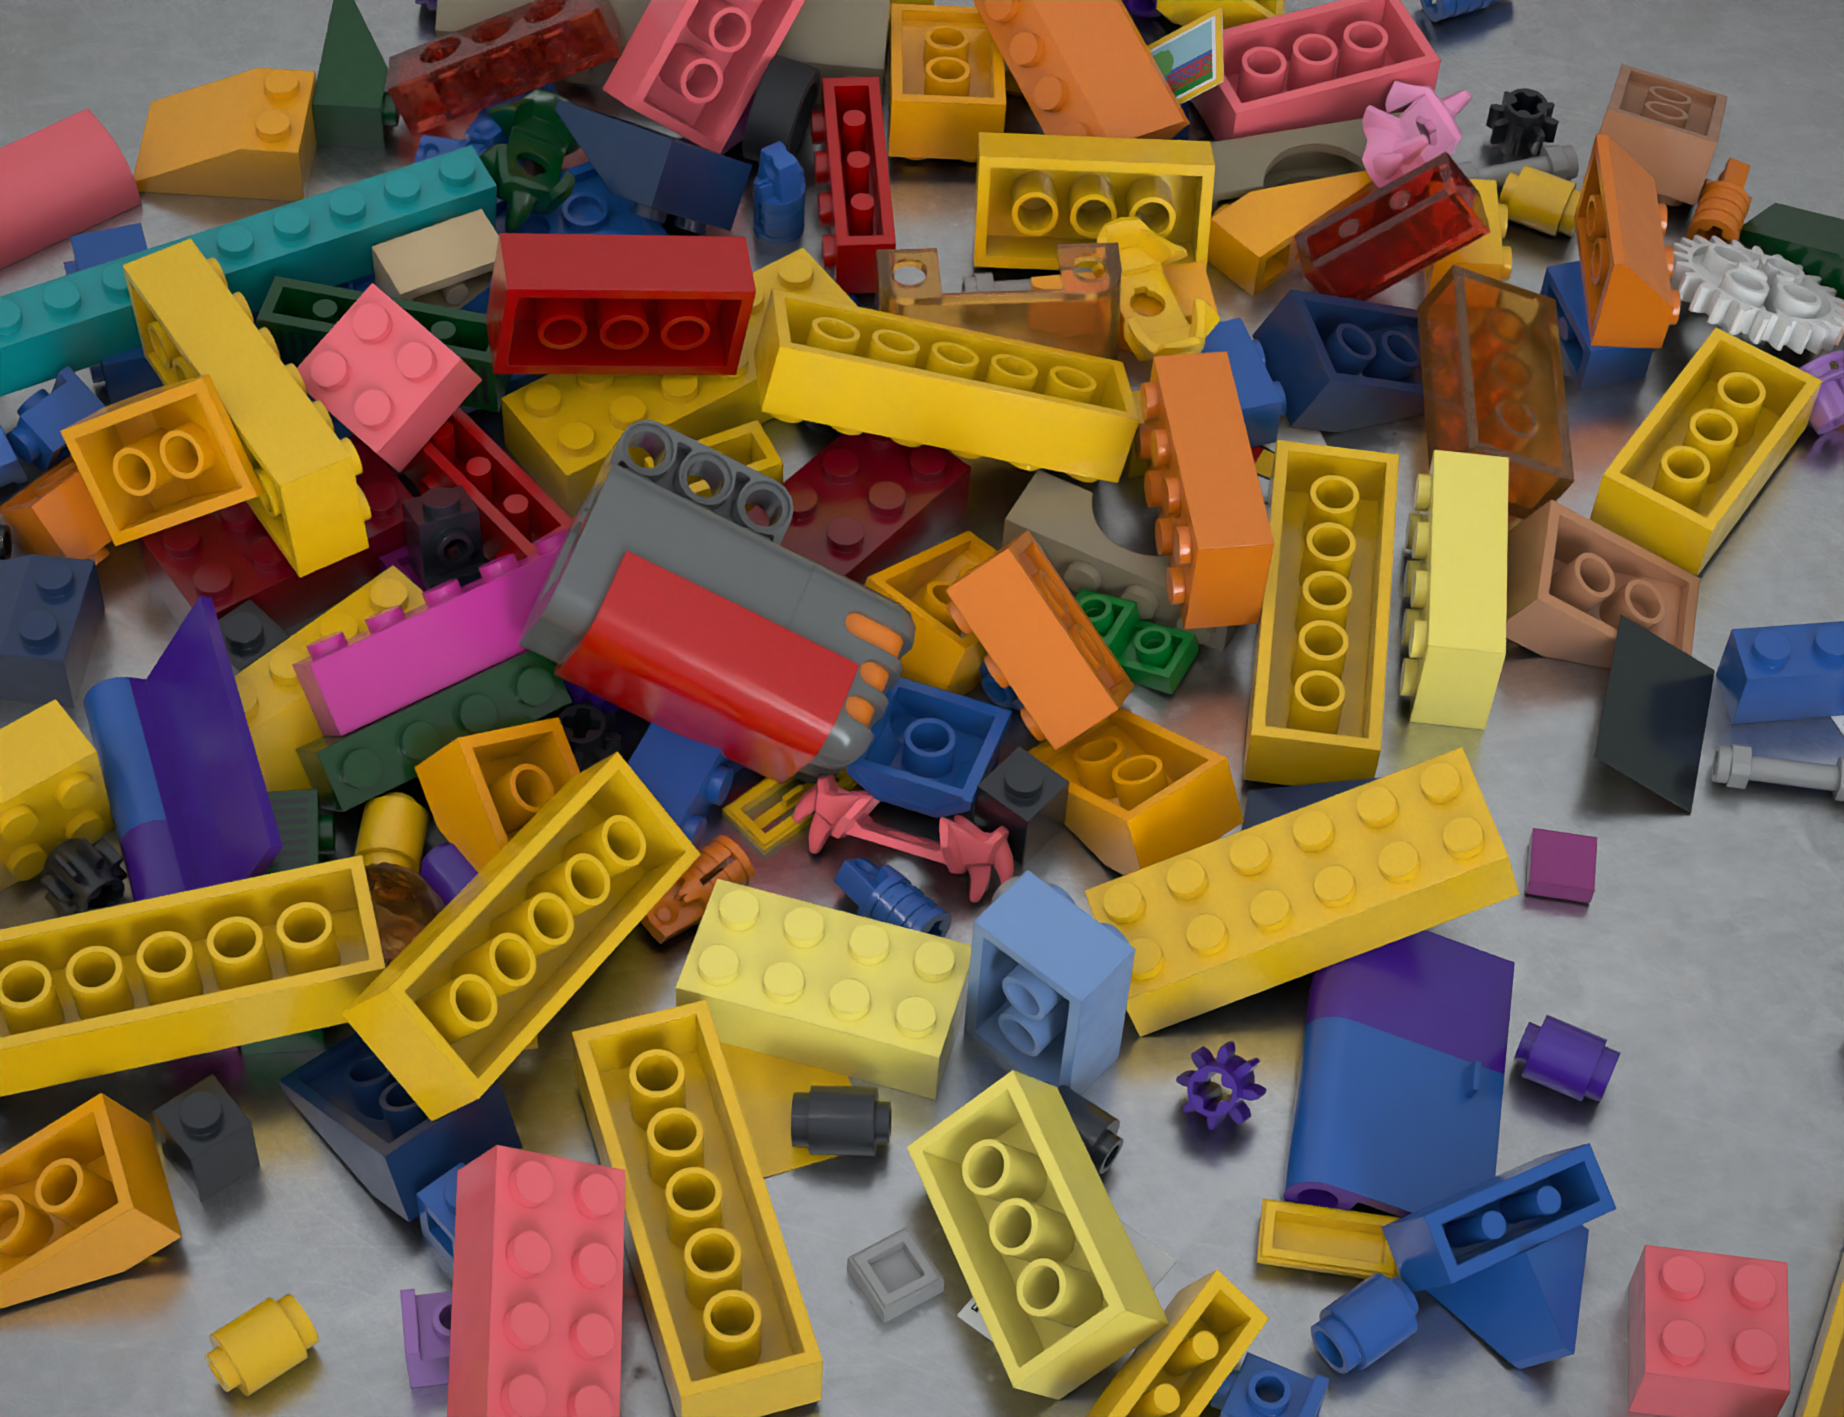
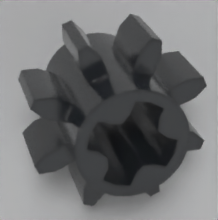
M1521 88L1512 92H1504L1501 105H1490L1486 123L1487 127L1493 129L1490 143L1492 145L1497 144L1504 154L1513 158H1527L1533 154L1539 156L1543 142L1554 143L1559 123L1558 120L1552 118L1555 104L1547 102L1541 93L1532 89Z
M585 701L584 704H574L566 709L560 708L556 710L557 717L560 719L580 773L616 752L623 757V736L616 733V714L614 712L603 714L600 709L591 705L590 701Z
M86 838L66 840L58 845L45 861L44 872L46 876L40 881L48 890L44 898L62 917L71 915L75 910L78 913L116 906L125 891V885L122 881L128 876L120 867L124 858L104 838L94 846Z

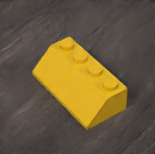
M394 565L234 676L267 792L313 789L295 750L323 736L292 664L310 656L306 646L339 631H343L346 639L368 630L364 621L366 618L387 608L401 605L403 612L406 613L425 604L422 596L423 591Z

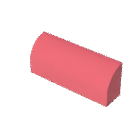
M89 108L0 148V270L142 204L135 179L121 150Z

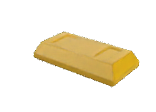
M1263 1198L1256 1263L1366 1279L1373 1273L1383 1274L1389 1279L1397 1278L1398 1268L1381 1227L1400 1218Z

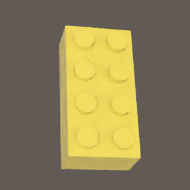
M1434 450L1429 474L1418 473L1414 494V510L1420 511V513H1409L1405 534V549L1412 550V558L1415 561H1407L1403 585V596L1411 598V607L1413 609L1405 610L1401 639L1402 646H1409L1410 658H1404L1402 664L1400 695L1410 696V722L1481 730L1486 728L1506 656L1509 457Z
M717 879L675 987L676 1007L706 1000L720 1042L936 1100L966 1009L972 945Z
M1012 1070L907 1146L1013 1388L1060 1400L1169 1325L1167 1317L1057 1087Z

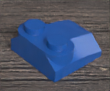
M899 677L898 682L885 694L889 703L883 718L877 721L871 728L874 735L872 744L865 754L847 766L846 773L875 799L925 815L939 818L970 811L976 800L977 785L999 764L1000 749L1010 728L1012 711Z

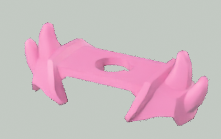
M1394 80L1386 98V112L1371 105L1366 107L1362 126L1367 144L1362 156V162L1369 177L1380 190L1398 189L1404 190L1406 193L1419 192L1428 180L1432 169H1437L1449 160L1462 137V133L1454 118L1472 99L1469 91H1460L1440 99L1430 86L1412 85ZM1406 109L1399 117L1389 114L1397 110Z

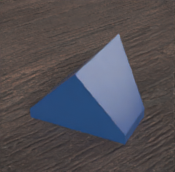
M1580 1225L1453 1284L1426 1289V1291L1518 1369L1573 1355L1575 1352L1589 1229Z

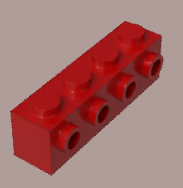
M879 77L822 78L821 110H811L812 145L822 144L823 151H814L815 185L826 186V192L818 193L819 228L830 227V235H822L823 269L834 270V281L845 293L894 292L896 237Z
M460 407L452 413L400 473L387 463L395 474L401 475L404 473L417 486L420 496L434 488H452L461 485L478 508L483 554L489 561L514 553L517 561L538 552L534 544L535 541L554 532L569 528L573 521Z

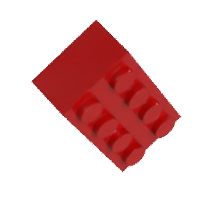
M499 233L486 313L493 374L736 375L756 295L746 237Z

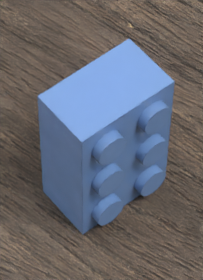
M1027 870L973 923L964 1032L1015 1071L1040 1081L1048 1082L1057 1088L1061 1085H1066L1082 1095L1119 1058L1135 948L1129 945L1126 937L1116 927L1108 923L1098 922L1076 906L1072 897L1063 888L1055 884H1047Z

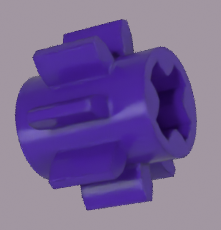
M1228 1041L1221 1046L1216 1058L1213 1057L1209 1049L1202 1046L1191 1054L1192 1061L1198 1070L1185 1071L1176 1078L1177 1083L1187 1087L1189 1101L1183 1107V1111L1187 1113L1196 1110L1202 1115L1208 1116L1207 1125L1208 1129L1211 1130L1223 1122L1227 1113L1237 1124L1240 1125L1251 1117V1112L1244 1100H1258L1266 1094L1267 1090L1262 1085L1255 1084L1253 1069L1258 1066L1260 1060L1253 1058L1246 1061L1244 1058L1235 1055L1236 1048L1233 1041ZM1217 1073L1222 1074V1086L1232 1089V1093L1227 1097L1221 1096V1085L1211 1081V1077Z

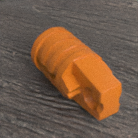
M1729 158L1725 165V170L1720 173L1717 181L1708 178L1704 181L1698 197L1695 214L1687 230V239L1693 240L1695 235H1699L1710 241L1712 236H1717L1726 244H1731L1732 239L1739 241L1742 226L1752 197L1748 196L1744 190L1750 165L1734 158Z
M717 835L708 845L699 849L698 851L701 855L640 921L660 944L701 922L717 879L744 886H749L755 881L756 874L751 861L745 852L729 837ZM730 856L735 860L731 864L727 861ZM718 871H720L717 875H715L712 879H710L714 874H716Z

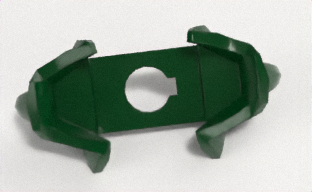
M536 88L519 101L501 104L488 111V115L510 137L508 146L507 144H496L489 147L479 156L497 185V198L508 202L505 220L506 233H516L524 225L532 212L549 215L572 194L575 185V176L567 171L559 183L558 181L564 156L577 151L581 147L555 111L558 99L571 102L554 91ZM517 160H533L543 166L546 173L537 174L536 177L524 173L525 169L519 165Z

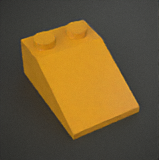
M891 3L888 156L905 157L911 160L937 158L961 159L971 163L977 162L978 132L1004 133L1006 113L1004 58L976 7Z
M255 68L152 101L133 175L138 191L283 201L305 199L317 144L312 110V100L316 86L315 71Z
M209 374L154 388L105 406L60 431L115 546L255 498L264 493Z
M969 530L869 576L864 586L900 603L910 612L916 626L912 649L900 659L903 666L900 677L958 695L970 692L982 681L980 665L984 661L983 657L988 653L974 632L966 635L957 626L948 611L947 603L951 601V598L945 590L957 579L997 552V550Z
M1122 707L1056 751L1048 740L1027 751L1069 781L1064 824L1104 865L1123 875L1219 840L1221 836L1244 822L1227 757Z
M559 717L456 738L415 766L438 829L451 844L453 843L478 873L572 777L580 773Z
M103 1093L88 1100L0 1155V1309L124 1272L182 1237L150 1123Z

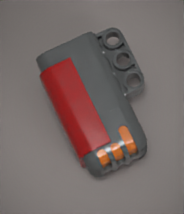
M640 420L627 427L607 454L593 487L581 503L523 627L518 645L557 663L554 675L659 727L685 738L721 749L723 755L728 760L779 784L784 783L791 777L803 782L817 783L819 775L831 774L836 776L837 773L865 754L872 744L874 735L871 728L884 716L889 703L885 694L899 680L903 670L900 659L912 649L916 626L910 612L900 603L806 556H800L780 546L791 522L794 506L791 495L779 482L659 422ZM636 446L646 450L653 459L654 468H643L634 463L629 456L628 447ZM695 475L704 479L711 488L712 497L705 498L695 494L688 485L687 476ZM745 504H754L762 508L768 516L769 526H760L752 522L746 514Z

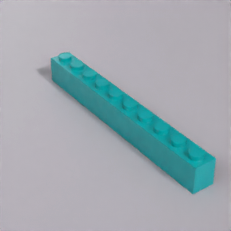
M470 145L0 296V397L55 379L58 373L66 366L77 372L101 364L103 359L142 346L122 266L124 264L191 238L206 259L214 257L218 261L231 294L240 292L247 301L251 313H255L261 310L275 276L336 286L374 273L372 246L479 209L483 210L496 231L497 185L473 146Z

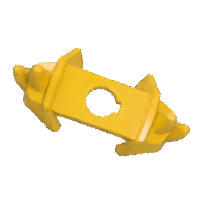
M1119 217L1104 224L1097 237L1096 265L1091 270L1099 282H1104L1123 321L1122 335L1135 357L1139 361L1153 360L1154 356L1201 353L1205 345V338L1219 323L1221 318L1207 301L1201 298H1194L1192 322L1189 324L1162 271V267L1188 256L1186 249L1181 245H1175L1167 239L1156 235L1138 217ZM1145 292L1148 297L1160 301L1164 310L1156 316L1148 317L1136 313L1130 305L1135 299V294Z

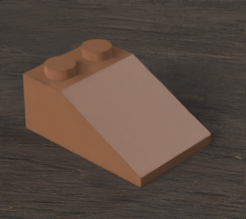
M1621 64L1599 134L1609 135L1655 179L1658 202L1669 206H1682L1683 202L1696 206L1718 143L1728 96Z
M1551 499L1508 531L1506 638L1543 657L1611 669L1619 621L1622 614L1692 656L1700 578Z

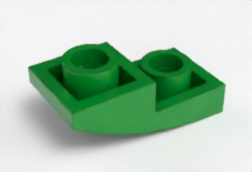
M1081 589L1075 599L1130 680L1158 691L1173 694L1199 652L1196 634L1140 620L1137 602Z

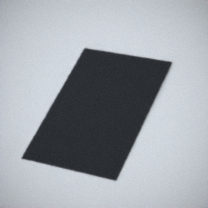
M1621 614L1594 757L1691 813L1715 670Z

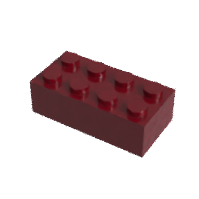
M865 432L859 435L842 433L781 484L791 495L794 510L791 522L780 546L800 556H806L864 585L869 576L925 551L967 514L971 466L945 448L925 444L919 447H907L894 442L890 437ZM756 505L746 513L756 525L769 526L768 516L759 506Z
M353 434L347 438L354 445L362 464V473L355 476L356 482L364 493L371 511V519L364 521L369 548L303 577H299L248 503L243 501L141 537L140 541L149 584L180 626L199 596L212 598L218 620L250 599L285 630L341 602L380 575L379 557L407 545L401 501L413 498L385 461Z

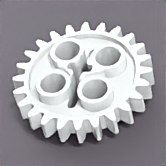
M1695 235L1693 240L1683 237L1680 243H1674L1672 247L1674 266L1670 280L1671 289L1679 290L1681 301L1691 303L1688 310L1707 314L1709 317L1708 323L1718 324L1728 329L1729 334L1732 335L1739 333L1747 334L1754 344L1760 343L1761 340L1768 341L1772 347L1781 351L1783 345H1786L1797 354H1802L1804 348L1814 354H1820L1821 349L1830 352L1834 345H1839L1844 334V300L1835 297L1836 289L1821 286L1822 278L1819 276L1805 275L1802 271L1803 266L1795 265L1783 259L1779 254L1773 256L1765 255L1762 249L1756 245L1752 250L1747 249L1735 239H1732L1731 244H1726L1717 236H1712L1710 241L1699 235Z

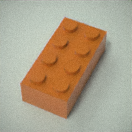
M1225 351L1154 356L1150 382L1141 383L1140 406L1144 423L1138 425L1134 436V446L1137 460H1146L1149 470L1145 472L1144 478L1148 508L1157 507L1159 518L1155 522L1157 552L1159 556L1168 555L1170 567H1167L1166 591L1169 604H1179L1184 629L1259 624L1274 540L1228 353Z

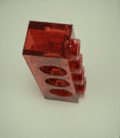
M535 0L390 56L387 90L413 136L620 57V23L609 0Z

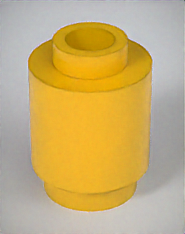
M1525 165L1520 175L1513 172L1509 173L1501 191L1498 204L1507 205L1509 221L1556 237L1558 233L1572 237L1576 229L1574 216L1581 191L1576 190L1577 183Z
M398 792L386 793L369 800L364 806L354 856L362 855L370 891L388 895L402 893L409 888L411 881L419 874L429 815L425 808L409 795Z
M288 1293L277 1301L271 1297L266 1298L211 1333L209 1339L213 1350L205 1354V1360L212 1374L226 1392L237 1386L245 1396H249L307 1359L306 1350L317 1344L319 1338L302 1306Z

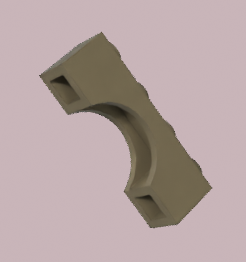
M1403 112L1392 113L1390 115L1399 117ZM1363 118L1211 142L1215 161L1211 216L1221 206L1225 204L1231 205L1250 191L1365 171L1362 156L1367 139L1362 126ZM1377 187L1374 206L1417 200L1419 192L1406 193L1404 190L1398 189L1380 190Z
M1041 470L1036 471L1005 518L1002 547L1026 530H1029L1066 586L1074 592L1079 593L1081 589L1137 602L1140 620H1147L1155 624L1196 634L1198 644H1203L1224 653L1240 625L1184 629L1179 604L1170 605L1167 597L1166 570L1167 567H1170L1168 555H1143L1117 545L1102 532L1094 518L1092 509L1093 492Z

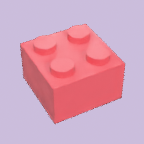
M373 283L297 367L307 393L316 401L320 400L334 417L399 473L482 381L460 357Z
M1645 1245L1629 1283L1628 1411L1669 1417H1777L1790 1393L1787 1262Z

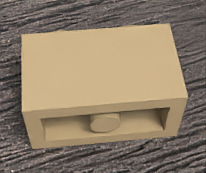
M479 209L372 246L376 286L389 297L460 309L489 287L493 276L499 236L483 210Z

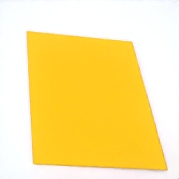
M720 1042L764 1178L839 1156L810 1155L808 1148L792 1147V1099L794 1092H810L812 1085L852 1086L848 1076Z

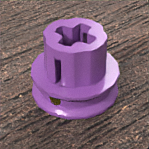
M1839 350L1821 356L1799 368L1822 380L1809 418L1811 425L1818 435L1832 431L1844 424V350Z

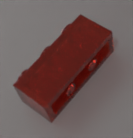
M1444 152L1295 235V241L1303 276L1319 294L1367 301L1380 292L1489 234L1490 228L1480 192L1450 155Z

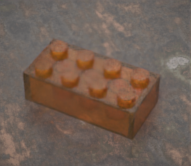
M1452 265L1417 307L1429 470L1434 450L1509 457L1508 515L1524 520L1551 499L1557 501L1575 482L1556 299Z

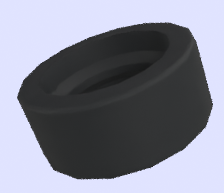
M780 55L773 57L762 76L748 116L742 145L745 158L759 162L761 149L778 141H781L786 146V150L796 158L811 120V110H814L818 96L820 69Z

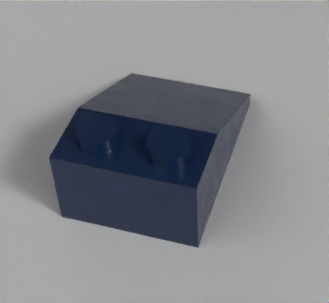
M558 99L555 111L611 193L634 202L631 213L660 223H665L668 213L673 214L672 225L705 235L708 225L731 231L751 171V164L642 125Z
M1290 289L1252 335L1253 339L1259 340L1262 345L1266 369L1272 381H1279L1283 387L1287 403L1285 415L1292 427L1338 433L1461 408L1467 401L1426 311Z
M37 554L0 561V699L47 704L56 699L61 706L75 708L105 609L95 561Z
M357 1032L279 1080L283 1092L371 1194L408 1222L419 1216L416 1194L459 1163L463 1162L467 1165L496 1145L515 1149L523 1148L498 1080H495L479 1099L431 1121Z

